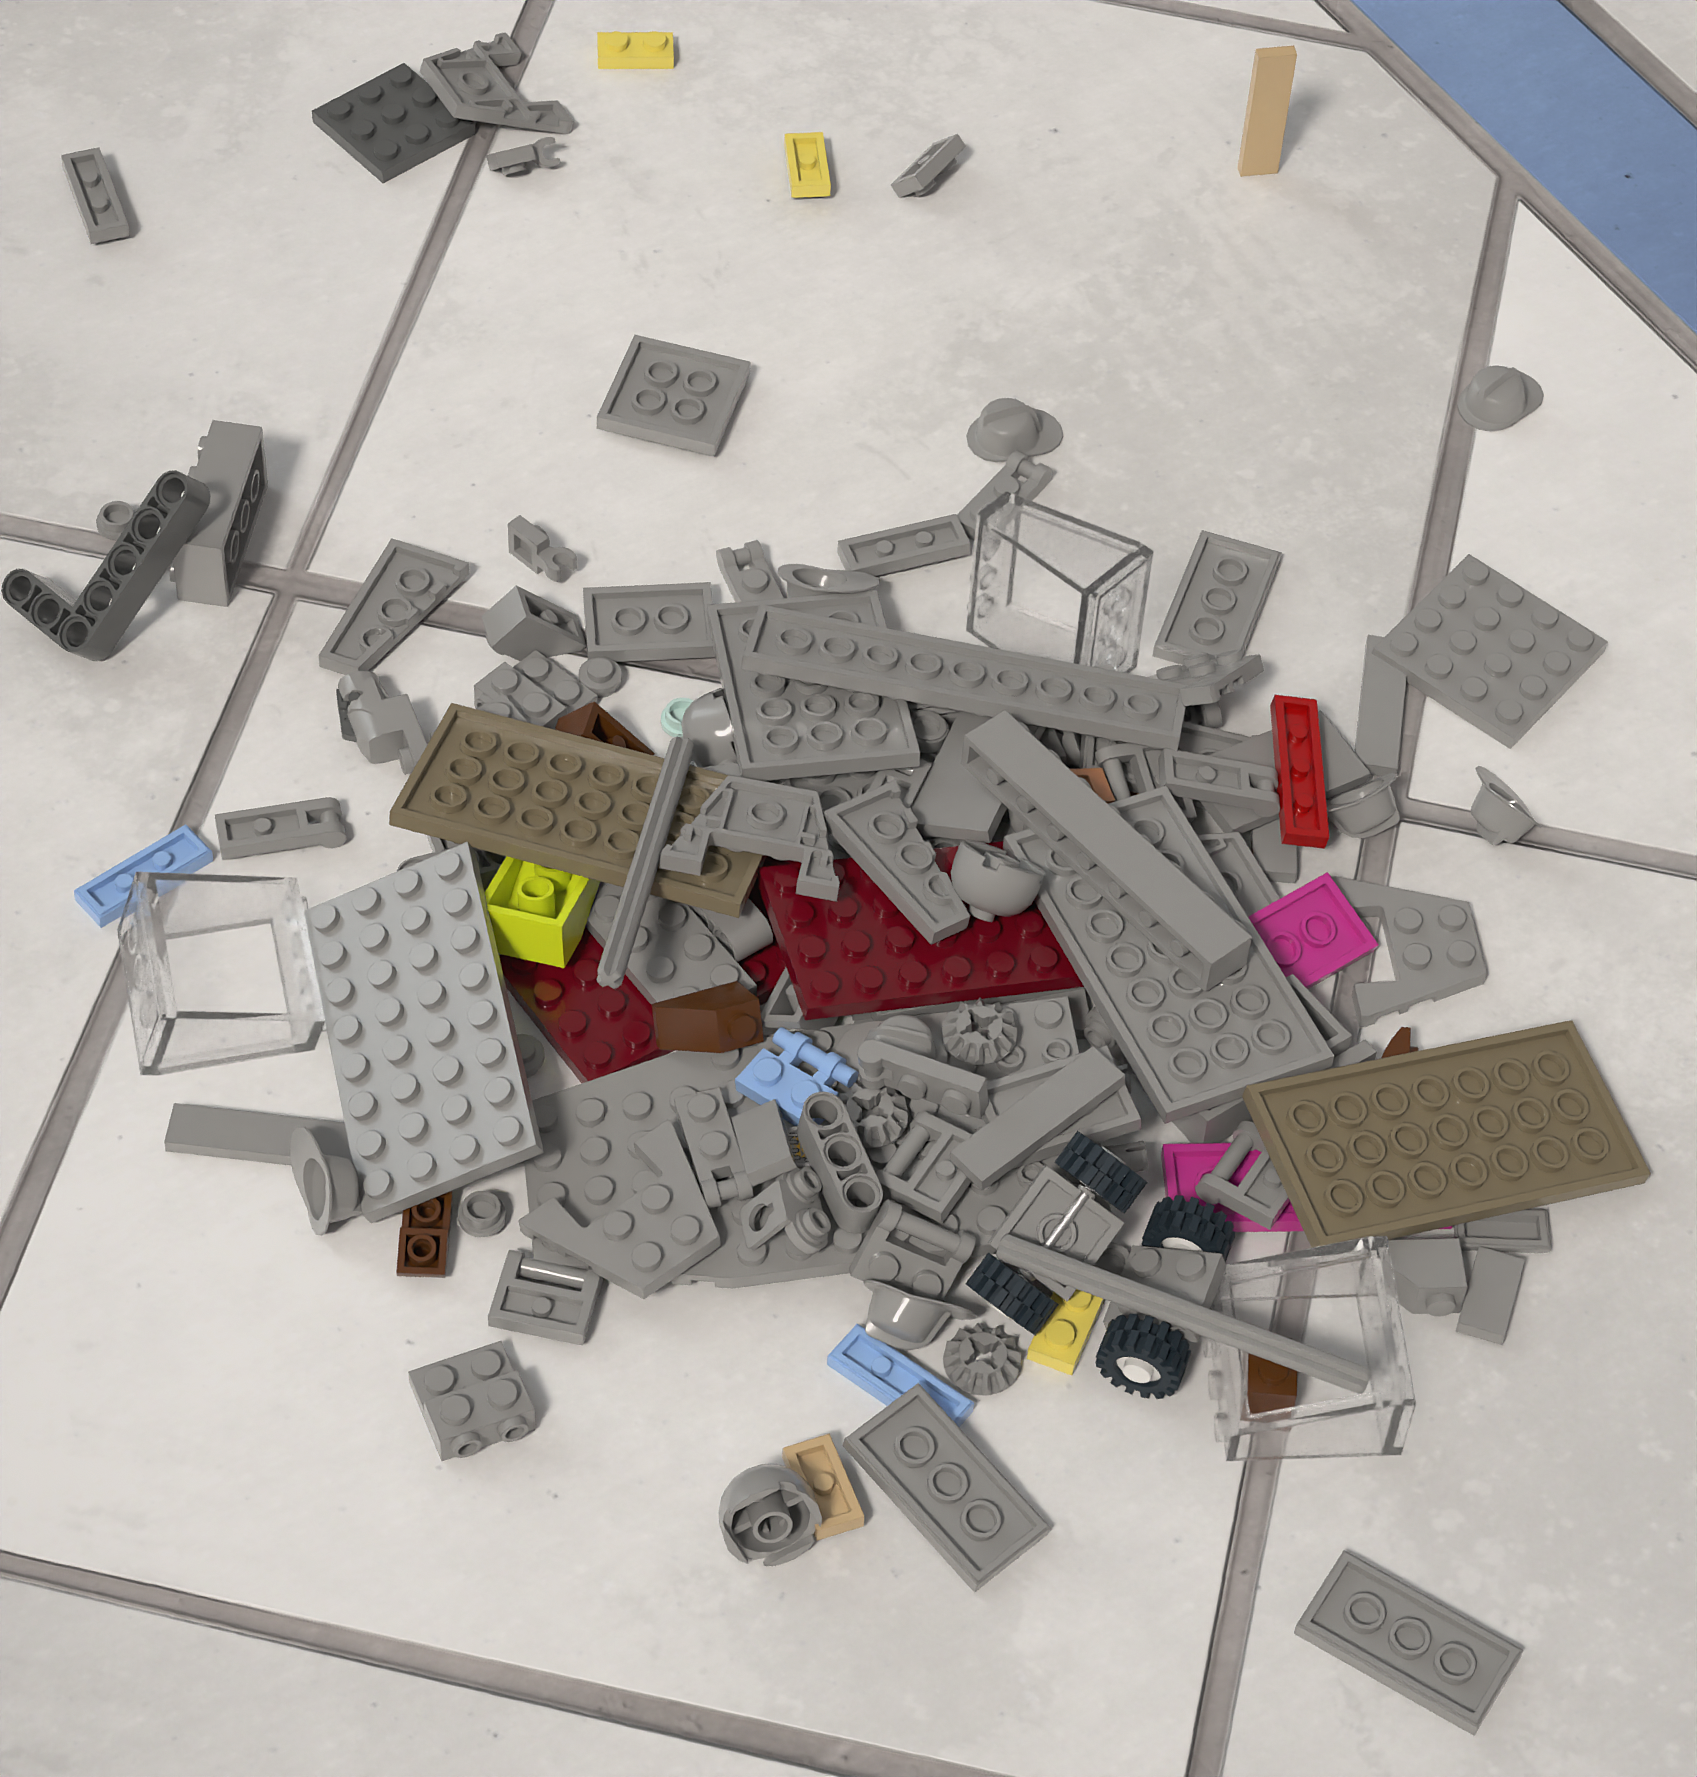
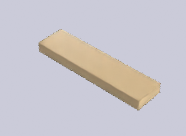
M1294 45L1258 48L1255 50L1237 167L1240 177L1278 173L1297 59Z

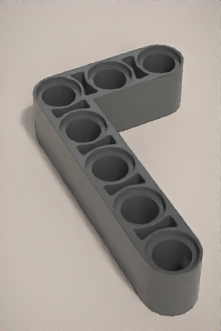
M176 470L163 473L77 600L53 581L25 569H15L5 577L1 590L3 599L64 650L91 661L105 659L113 651L207 511L211 498L209 488L204 483Z

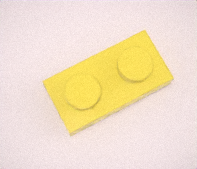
M597 32L598 69H674L673 32Z
M823 132L784 134V149L791 198L830 196L831 183Z
M1078 1289L1075 1290L1068 1301L1053 1292L1051 1299L1059 1305L1038 1334L1034 1335L1028 1348V1360L1073 1375L1105 1302V1299Z

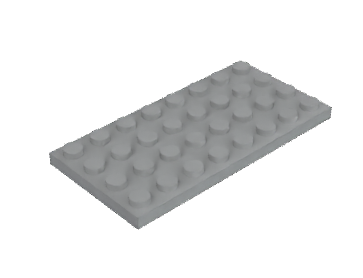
M1167 786L1118 800L1108 805L1117 808L1125 821L1137 832L1146 835L1162 855L1170 862L1179 865L1186 877L1198 888L1208 892L1214 898L1216 904L1233 920L1241 922L1252 936L1246 965L1207 992L1201 989L1030 828L1004 836L1003 849L1007 851V856L1018 862L1020 858H1024L1046 872L1034 902L1164 1124L1242 1098L1247 1085L1312 1073L1332 1067L1334 1054Z
M465 842L303 911L352 1162L358 1176L363 1216L370 1223H374L544 1153L490 914L487 910V902L476 853L470 844Z

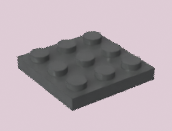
M405 63L312 110L313 123L382 183L397 177L475 135V123L472 120L454 118L431 86Z

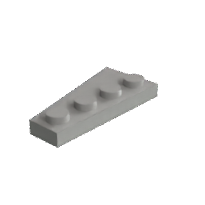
M391 538L318 655L319 667L343 675L357 671H368L470 574L469 562Z
M895 780L825 810L823 815L828 832L931 945L967 928L970 915L955 892L947 873L939 870L935 862L936 853L929 841H923L916 828L918 820L911 808H905L900 799L901 790Z

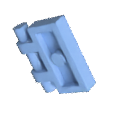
M780 1027L775 1032L772 1042L784 1049V1051L778 1057L763 1048L736 1077L735 1087L736 1091L760 1105L775 1099L783 1119L794 1126H798L804 1102L810 1095L816 1092H829L838 1097L839 1093L830 1087L838 1081L850 1088L856 1082L859 1073L846 1065V1059L837 1053L830 1052L827 1054L812 1045L813 1041L810 1037L801 1032L794 1034L784 1027ZM802 1061L818 1069L813 1077L797 1068ZM813 1118L812 1120L821 1125L825 1119Z

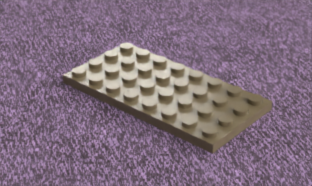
M451 703L393 804L389 815V825L457 844L468 842L471 847L624 887L665 758ZM689 766L665 846L667 844L672 845L679 838L681 828L686 823L691 824L700 814L702 804L728 775ZM711 845L708 847L700 876L659 868V862L650 895L739 918L758 877L759 868L763 866L767 855L745 851L733 852L724 847Z
M1572 1020L1247 1085L1242 1095L1315 1256L1644 1184L1651 1175Z

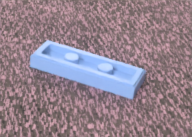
M185 824L75 889V901L102 928L213 862L212 851Z
M859 1324L854 1326L827 1357V1365L886 1406L919 1383L958 1427L973 1412L974 1402L893 1347L868 1336L865 1328Z

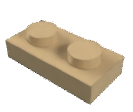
M830 1434L783 1448L782 1459L785 1466L803 1477L814 1492L822 1516L821 1527L819 1524H815L814 1536L816 1541L864 1526L865 1516Z

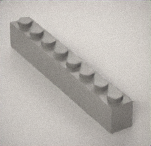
M1004 710L964 735L961 764L1201 989L1207 992L1246 965L1252 936L1248 933L1245 926L1238 920H1233L1216 904L1214 898L1208 892L1198 888L1185 876L1179 865L1170 862L1153 846L1151 840L1146 835L1137 832L1125 821L1117 808L1108 805L1101 799L1085 779L1076 776L1064 765L1057 753L1047 749L1040 743L1024 723L1018 722Z

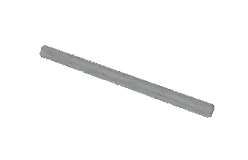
M677 736L670 740L597 970V982L602 987L608 985L615 989L622 984L658 869L661 852L665 846L693 756L694 744L689 738L683 740Z
M1009 1234L1004 1235L998 1245L996 1256L1000 1261L1352 1392L1363 1394L1367 1388L1371 1371L1365 1366Z

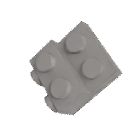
M537 650L533 651L514 667H511L506 662L502 663L474 685L475 708L505 694L529 723L554 730L558 718L595 701L598 704L597 694Z
M501 1341L408 1371L409 1383L441 1461L453 1457L465 1458L475 1454L480 1448L501 1441H516L528 1432L535 1430V1409L518 1370H513Z

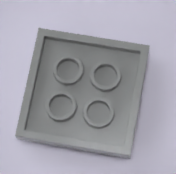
M634 335L597 415V429L715 456L750 375L751 362Z

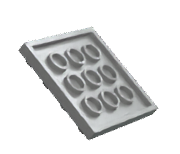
M1468 554L1373 648L1372 654L1406 674L1407 683L1511 749L1604 653L1608 641Z

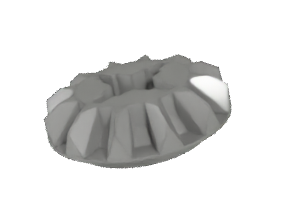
M980 997L974 1004L967 1005L961 1001L956 1011L947 1012L946 1021L942 1027V1038L946 1049L958 1060L968 1064L985 1065L997 1062L1010 1053L1017 1040V1027L1014 1022L1013 1013L1004 1011L999 1001L993 1005L986 1004ZM972 1022L978 1023L982 1028L988 1027V1040L984 1035L981 1036L978 1031L972 1032Z
M854 1082L850 1091L839 1093L838 1095L850 1116L864 1148L886 1146L899 1138L904 1132L908 1123V1109L905 1096L898 1095L895 1089L882 1087L873 1090L859 1086ZM878 1105L879 1117L871 1114L862 1120V1107L870 1110L873 1106Z
M977 1323L972 1329L965 1331L959 1328L955 1337L951 1341H947L943 1355V1365L948 1378L961 1390L975 1395H992L1004 1391L1014 1383L1021 1368V1353L1015 1345L1014 1337H1007L1002 1334L999 1326H996L994 1329L982 1328ZM976 1350L982 1354L991 1352V1365H987L983 1360L976 1363L973 1362L974 1352Z

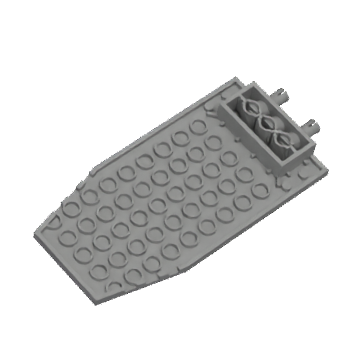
M1068 996L1001 1005L1004 1011L1013 1013L1014 1022L1017 1027V1040L1010 1053L997 1062L985 1065L968 1064L955 1058L946 1049L948 1065L986 1077L987 1082L1079 1054ZM947 1012L913 1016L922 1020L930 1028L931 1032L943 1042L942 1027L945 1024ZM972 1022V1032L978 1031L981 1036L984 1035L988 1040V1027L982 1028L978 1023ZM861 1023L823 1027L820 1030L792 1031V1033L801 1032L812 1039V1045L827 1054L830 1052L836 1053V1046L842 1035L853 1026ZM774 1034L763 1035L764 1042L724 1053L676 1051L532 1100L544 1153L524 1161L529 1213L554 1197L581 1227H587L659 1178L635 1153L634 1142L667 1119L673 1124L697 1181L675 1110L674 1098L720 1086L734 1130L731 1117L760 1105L736 1091L735 1079L763 1048L778 1057L781 1055L784 1049L772 1042ZM804 1061L797 1067L811 1077L818 1071V1069ZM1128 1064L1119 1065L1117 1068L1125 1074V1085L1129 1094H1131V1078ZM856 1080L855 1083L857 1085L863 1086L861 1081ZM836 1081L830 1088L838 1093H846L852 1087L848 1088ZM895 1089L898 1095L905 1096L900 1091ZM905 1096L908 1109V1123L902 1135L886 1146L864 1149L874 1171L883 1170L911 1131L910 1123L920 1111L927 1112L971 1134H974L986 1124L983 1117L979 1119L968 1114H954L942 1105L924 1099L915 1100ZM878 1105L873 1106L870 1110L861 1108L862 1120L871 1114L879 1117ZM784 1120L786 1130L795 1127L793 1124ZM826 1120L821 1123L823 1126L830 1125ZM935 1140L926 1141L900 1179L908 1182L936 1143ZM1144 1141L1103 1146L1124 1161L1125 1165L1134 1172L1148 1170ZM1057 1155L1011 1169L983 1191L971 1181L942 1224L893 1199L890 1200L902 1205V1211L957 1234L962 1230L975 1236L976 1242L970 1257L987 1255L988 1252L996 1254L997 1250L988 1244V1241L1044 1165L1050 1167L1075 1187H1078L1079 1184L1084 1187L1085 1185L1055 1163L1059 1156ZM830 1159L837 1166H849L842 1159ZM731 1176L717 1179L715 1180V1182L717 1183L732 1178ZM776 1177L752 1186L754 1197L773 1184ZM820 1190L819 1197L822 1210L827 1215L831 1224L830 1231L828 1232V1243L824 1248L815 1254H806L790 1241L785 1228H783L757 1249L752 1250L746 1247L739 1211L753 1198L739 1201L738 1197L721 1201V1206L709 1209L720 1235L721 1246L671 1280V1284L692 1285V1280L715 1282V1287L733 1289L850 1273L849 1267L853 1263V1259L869 1230L854 1234L840 1228L834 1220L824 1195ZM1092 1192L1096 1195L1093 1200L1111 1212L1110 1203L1095 1192ZM882 1199L880 1208L882 1207L883 1203H884L886 1200H883V1199ZM848 1200L855 1207H868L861 1200ZM765 1205L759 1209L754 1220L756 1231L761 1230L765 1226L768 1216L774 1212V1208ZM895 1228L889 1233L894 1238L942 1258L948 1252ZM537 1237L535 1240H532L533 1258L535 1260L588 1270L589 1265L571 1255L564 1257L558 1254L557 1248Z

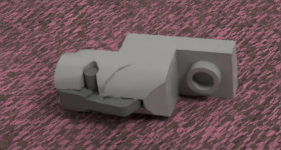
M370 671L352 672L342 677L336 690L342 738L347 741L356 742L361 753L370 763H386L399 759L404 775L412 773L427 746V742L408 694L390 698L380 684L378 676Z

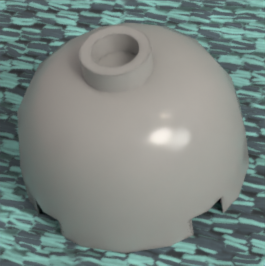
M719 688L694 700L685 710L681 721L683 737L680 738L683 740L689 738L693 742L694 747L691 761H694L699 768L715 766L727 759L737 760L732 737L731 719L725 704L723 689Z
M965 840L960 842L951 870L952 886L959 898L970 905L968 913L979 919L993 922L995 915L1011 917L1022 913L1028 908L1038 894L1046 872L1024 858H1020L1018 862L1007 856V851L982 842Z
M778 1464L757 1465L744 1470L734 1477L721 1497L718 1512L719 1525L728 1551L739 1561L749 1564L747 1558L753 1560L765 1558L763 1561L764 1566H776L794 1560L803 1554L815 1541L813 1536L815 1524H819L821 1527L822 1516L809 1483L794 1470Z

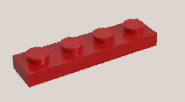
M1275 694L1270 704L1275 770L1278 773L1277 794L1280 798L1281 844L1325 849L1329 840L1317 699Z

